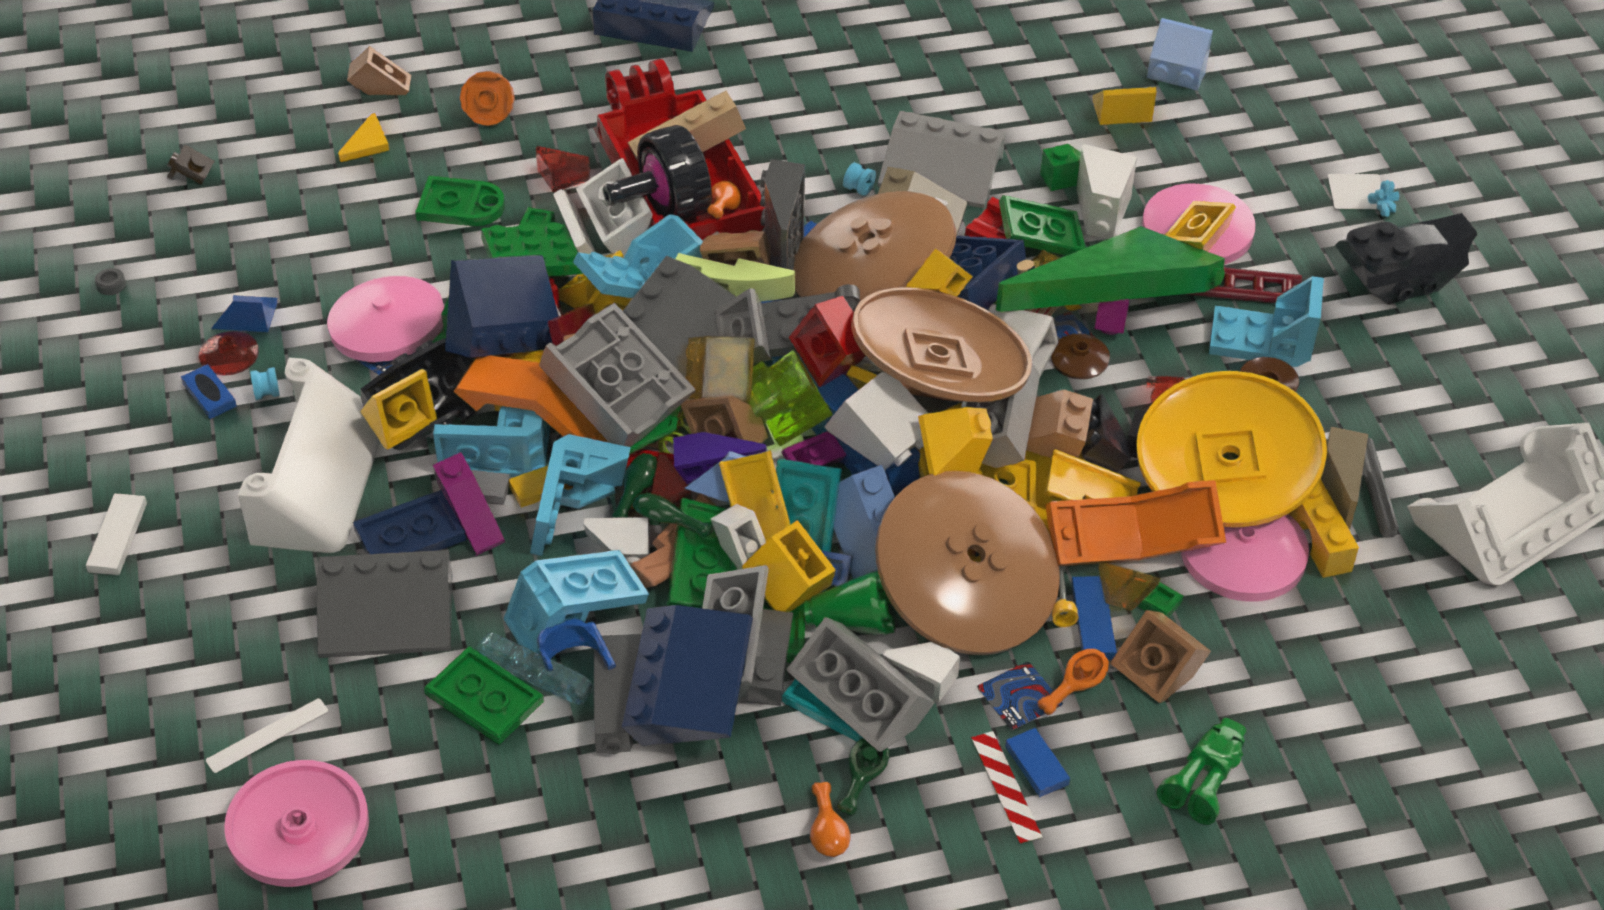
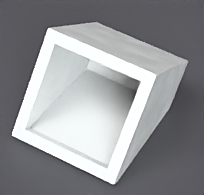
M1083 144L1076 190L1086 234L1104 239L1116 236L1131 200L1137 157Z
M992 304L989 312L1003 320L1021 337L1030 352L1032 364L1041 376L1058 344L1053 317L1024 310L999 312L996 310V305Z
M883 371L845 400L826 424L825 428L877 466L882 465L884 470H886L894 463L898 467L902 465L912 455L910 450L916 446L919 450L924 447L918 416L928 414V412L900 381Z

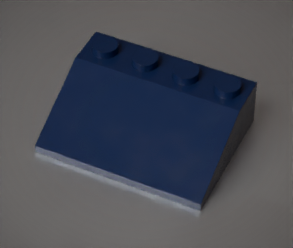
M597 0L593 8L594 35L693 52L714 8V2L707 0Z
M956 235V242L950 259L973 276L957 297L972 302L984 309L990 308L997 300L999 282L1017 276V264L1026 260L1024 241Z
M542 255L451 260L445 351L471 358L544 350L547 344L552 343L547 322L559 315Z
M680 605L647 608L622 728L641 746L731 738L753 621L751 615Z

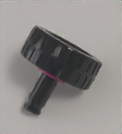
M680 125L661 128L643 135L639 140L637 148L640 174L617 180L612 184H605L602 189L604 199L610 206L647 195L657 215H663L664 218L669 214L675 215L683 222L705 214L711 205L712 199L710 175L703 153L693 135Z

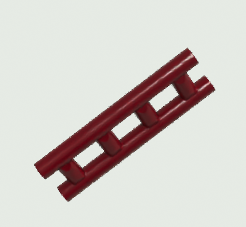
M1224 267V287L1217 286L1206 292L1189 293L1186 295L1276 303L1278 296L1292 289L1293 285L1297 286L1302 283V275ZM1235 280L1253 281V290L1235 288ZM1264 283L1281 284V292L1264 291Z

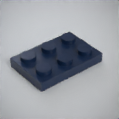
M442 490L353 522L354 531L366 554L438 551L466 540L465 531Z

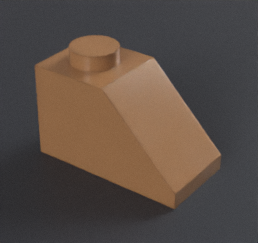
M369 46L350 63L347 81L367 95H406L410 89L411 74Z

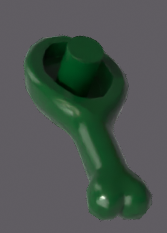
M642 453L630 463L624 475L623 496L611 518H628V513L636 496L654 484L653 478L658 469V461L655 456Z
M652 493L640 494L633 502L632 506L635 511L648 518L650 525L658 526L661 523L678 524L695 532L702 538L711 535L713 532L711 524L701 522L683 513L668 499Z
M861 738L853 745L849 754V769L852 779L845 797L837 805L839 812H846L849 816L856 814L858 809L857 802L863 788L867 783L880 776L888 765V747L880 752L864 738Z

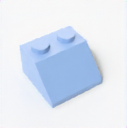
M1162 18L1150 55L1147 78L1198 90L1206 73L1213 30Z

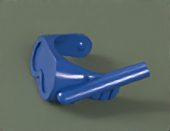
M573 618L546 628L538 634V649L548 672L553 671L550 660L554 655L567 648L577 646L594 648L601 655L608 670L616 667L594 622L585 623L580 619Z

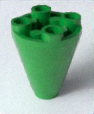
M878 571L862 575L812 596L811 600L804 601V614L808 626L815 625L817 628L823 619L827 617L842 623L853 633L884 636L896 632L894 616L889 614V605H892L885 593Z

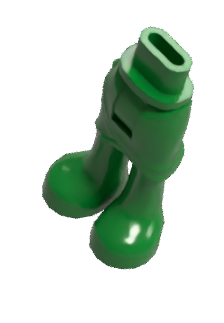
M1223 718L1220 724L1213 725L1187 757L1188 763L1178 774L1167 777L1160 783L1156 791L1160 802L1168 808L1180 809L1185 804L1195 780L1202 769H1204L1208 774L1191 795L1188 802V813L1192 819L1200 824L1210 825L1214 823L1220 812L1216 796L1221 783L1227 779L1231 769L1239 765L1243 756L1242 747L1245 742L1243 737L1247 732L1245 726L1230 718Z

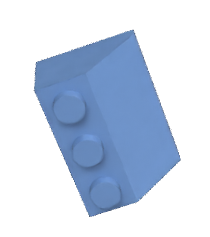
M882 465L854 474L839 484L834 531L843 554L853 556L850 570L853 579L872 571H878L875 554L877 531L883 514L895 498Z

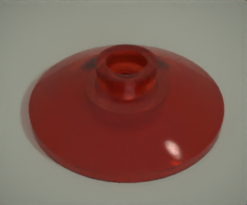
M239 331L222 332L210 337L203 343L199 351V360L202 366L208 364L216 375H234L247 370L256 362L259 355V347L256 340L246 333Z

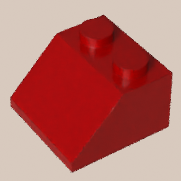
M843 296L815 304L789 336V339L819 387L826 385L849 370L851 365H857L866 356L854 339L851 327L854 312Z

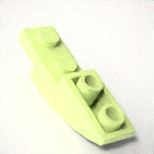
M680 253L676 257V260L693 266L736 297L749 288L755 289L760 301L793 297L795 293V271L740 258H738L735 266Z

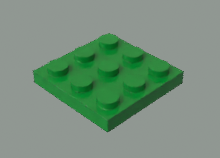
M550 222L546 225L520 224L513 227L493 225L490 228H481V239L489 258L542 255L548 276L583 274L573 263L578 251L565 224Z

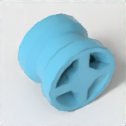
M854 162L846 170L843 186L849 190L854 188L858 194L865 196L871 191L875 183L876 172L869 168L866 170L862 169L860 164Z
M275 367L268 368L266 372L250 371L256 400H260L266 395L280 396Z

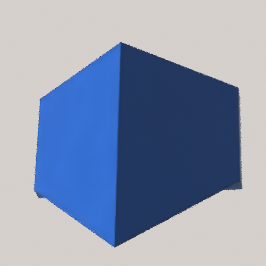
M233 295L232 303L211 329L269 332L278 298Z

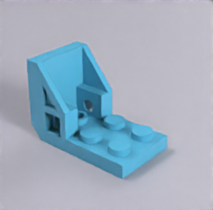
M669 214L633 239L624 258L614 256L613 258L604 257L596 252H591L590 254L578 252L573 263L602 294L633 298L666 256L676 259L678 253L702 258L700 246L703 241L678 216Z
M1311 276L1278 296L1273 314L1215 306L1209 354L1246 360L1258 357H1272L1280 359L1293 367H1298L1311 361L1321 319L1324 278Z
M505 406L500 408L497 426L435 424L433 436L437 463L461 452L471 470L510 474V477H516L546 466L551 426L534 411Z
M571 434L554 441L530 550L531 554L542 556L545 544H552L560 505L579 509L614 494V486H622L630 447ZM564 484L573 486V488L566 490L564 489Z
M620 550L536 560L520 572L504 616V621L531 664L543 663L537 645V637L542 630L573 618L585 622L589 611L644 604L649 593Z

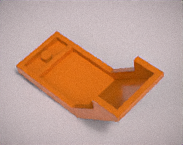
M492 355L475 357L454 390L459 397L476 411L485 404L531 410L563 437L571 434L608 442L541 369L537 362Z
M1215 480L1186 482L1181 486L1128 497L1052 501L1045 504L1049 532L1059 566L1138 561L1226 543Z

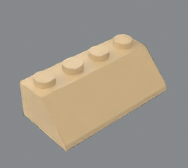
M724 91L629 141L628 146L637 160L638 143L643 135L661 128L680 125L693 135L701 151L704 152L742 132L746 127L735 103L728 92Z

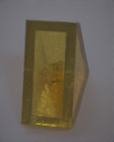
M1101 561L1098 567L1105 602L1133 611L1160 582V578Z

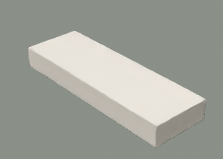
M564 190L557 191L553 195L576 249L580 253L586 254L595 252L575 204Z
M114 493L86 563L89 573L120 575L147 505L145 496Z

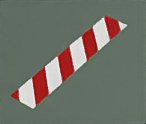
M994 732L971 737L1019 842L1024 843L1042 838V834Z

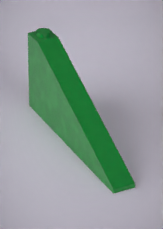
M1140 226L999 282L996 310L1006 312L1206 292L1221 285L1225 274L1223 269L1225 258Z

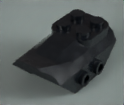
M1463 213L1398 227L1391 222H1380L1349 231L1346 239L1338 241L1335 246L1367 290L1385 303L1391 304L1432 294L1443 288L1469 265L1468 253L1473 240L1477 236V231Z
M446 338L435 343L429 340L416 348V353L410 356L404 353L391 362V367L360 389L361 401L364 407L371 396L421 369L426 371L437 420L431 422L412 437L392 447L393 449L402 450L433 433L435 424L453 425L452 422L461 418L462 421H465L478 412L454 392L475 357L470 358L445 351Z

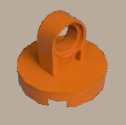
M483 71L474 74L464 83L461 89L460 101L463 111L467 113L472 121L488 126L497 124L508 117L513 110L515 96L511 84L505 77L496 72Z

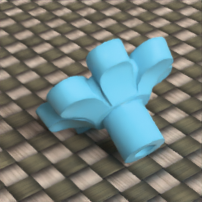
M1382 181L1380 189L1368 195V202L1370 204H1377V209L1380 210L1381 216L1388 217L1390 212H1396V204L1393 201L1399 200V192H1393L1395 187L1393 181Z

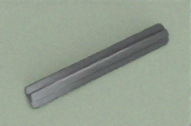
M1368 438L1363 474L1380 533L1383 537H1394L1399 529L1374 442L1371 438Z

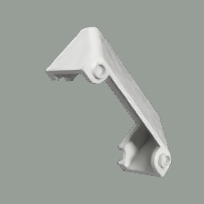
M289 358L285 367V376L287 381L293 385L296 407L272 474L255 473L248 476L242 483L238 497L250 545L334 553L344 548L348 541L380 440L360 412L363 408L361 396L310 360Z
M1589 423L1540 426L1532 429L1522 437L1520 442V450L1524 459L1522 464L1469 497L1459 498L1454 502L1437 503L1431 498H1422L1407 506L1414 523L1484 584L1502 585L1604 519V459Z

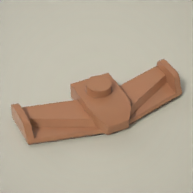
M701 493L695 499L698 502L717 506L706 495ZM669 524L652 542L658 550L630 564L645 588L654 587L671 577L677 524Z

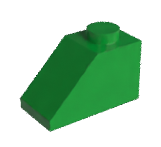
M1070 144L1043 149L1040 175L1050 191L1077 186L1081 152Z

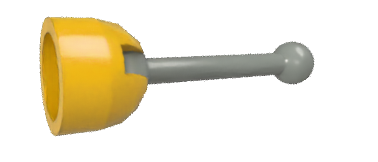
M1059 566L1060 600L1053 605L1052 620L1059 627H1070L1078 621V609L1073 601H1067L1064 581L1066 566Z

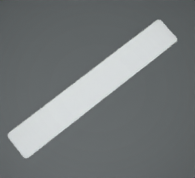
M318 698L207 758L206 762L211 770L217 773L328 712V709L321 699Z

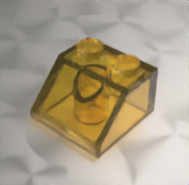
M719 336L689 337L686 349L687 368L685 379L696 390L688 399L732 395L742 401H751L755 339Z

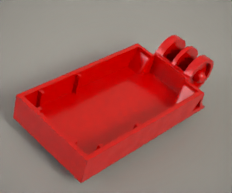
M663 59L650 61L648 71L643 72L639 65H632L629 69V76L625 77L619 69L607 71L605 74L606 97L612 111L598 114L597 126L593 127L611 163L613 164L623 158L632 176L640 174L638 162L630 150L628 142L707 100L701 89L676 95L670 71ZM728 138L702 152L708 167L711 188L716 183L723 181L733 183L740 191V204L735 210L724 208V213L720 219H716L713 215L706 212L701 216L684 221V223L701 240L717 231L730 234L746 233L750 230L762 231L765 226H761V215L765 207L760 206L761 193L730 139ZM646 195L643 197L653 214L649 229L664 217L663 215H657Z

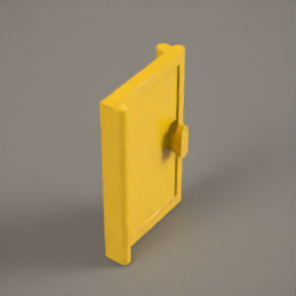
M1054 449L1050 459L1047 485L1043 495L1048 497L1053 495L1066 501L1128 497L1137 495L1141 482Z
M771 450L719 462L730 506L738 504L754 511L766 541L771 536L791 525Z

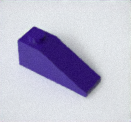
M707 432L687 434L673 438L674 467L682 485L691 484L722 461L729 451L743 456L768 451L766 444Z

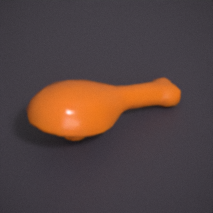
M727 181L716 183L712 187L714 204L708 207L707 212L716 219H720L724 213V208L735 210L741 200L740 191L737 186Z
M1085 649L1074 654L1067 663L1064 679L1060 686L1049 696L1038 700V707L1044 710L1046 715H1052L1056 711L1058 704L1072 692L1091 689L1101 683L1108 672L1109 661L1105 654L1097 649Z
M829 782L814 783L811 789L817 799L819 810L810 829V840L814 848L822 855L836 857L843 854L849 847L851 840L850 830L847 823L832 808L830 799L831 784Z

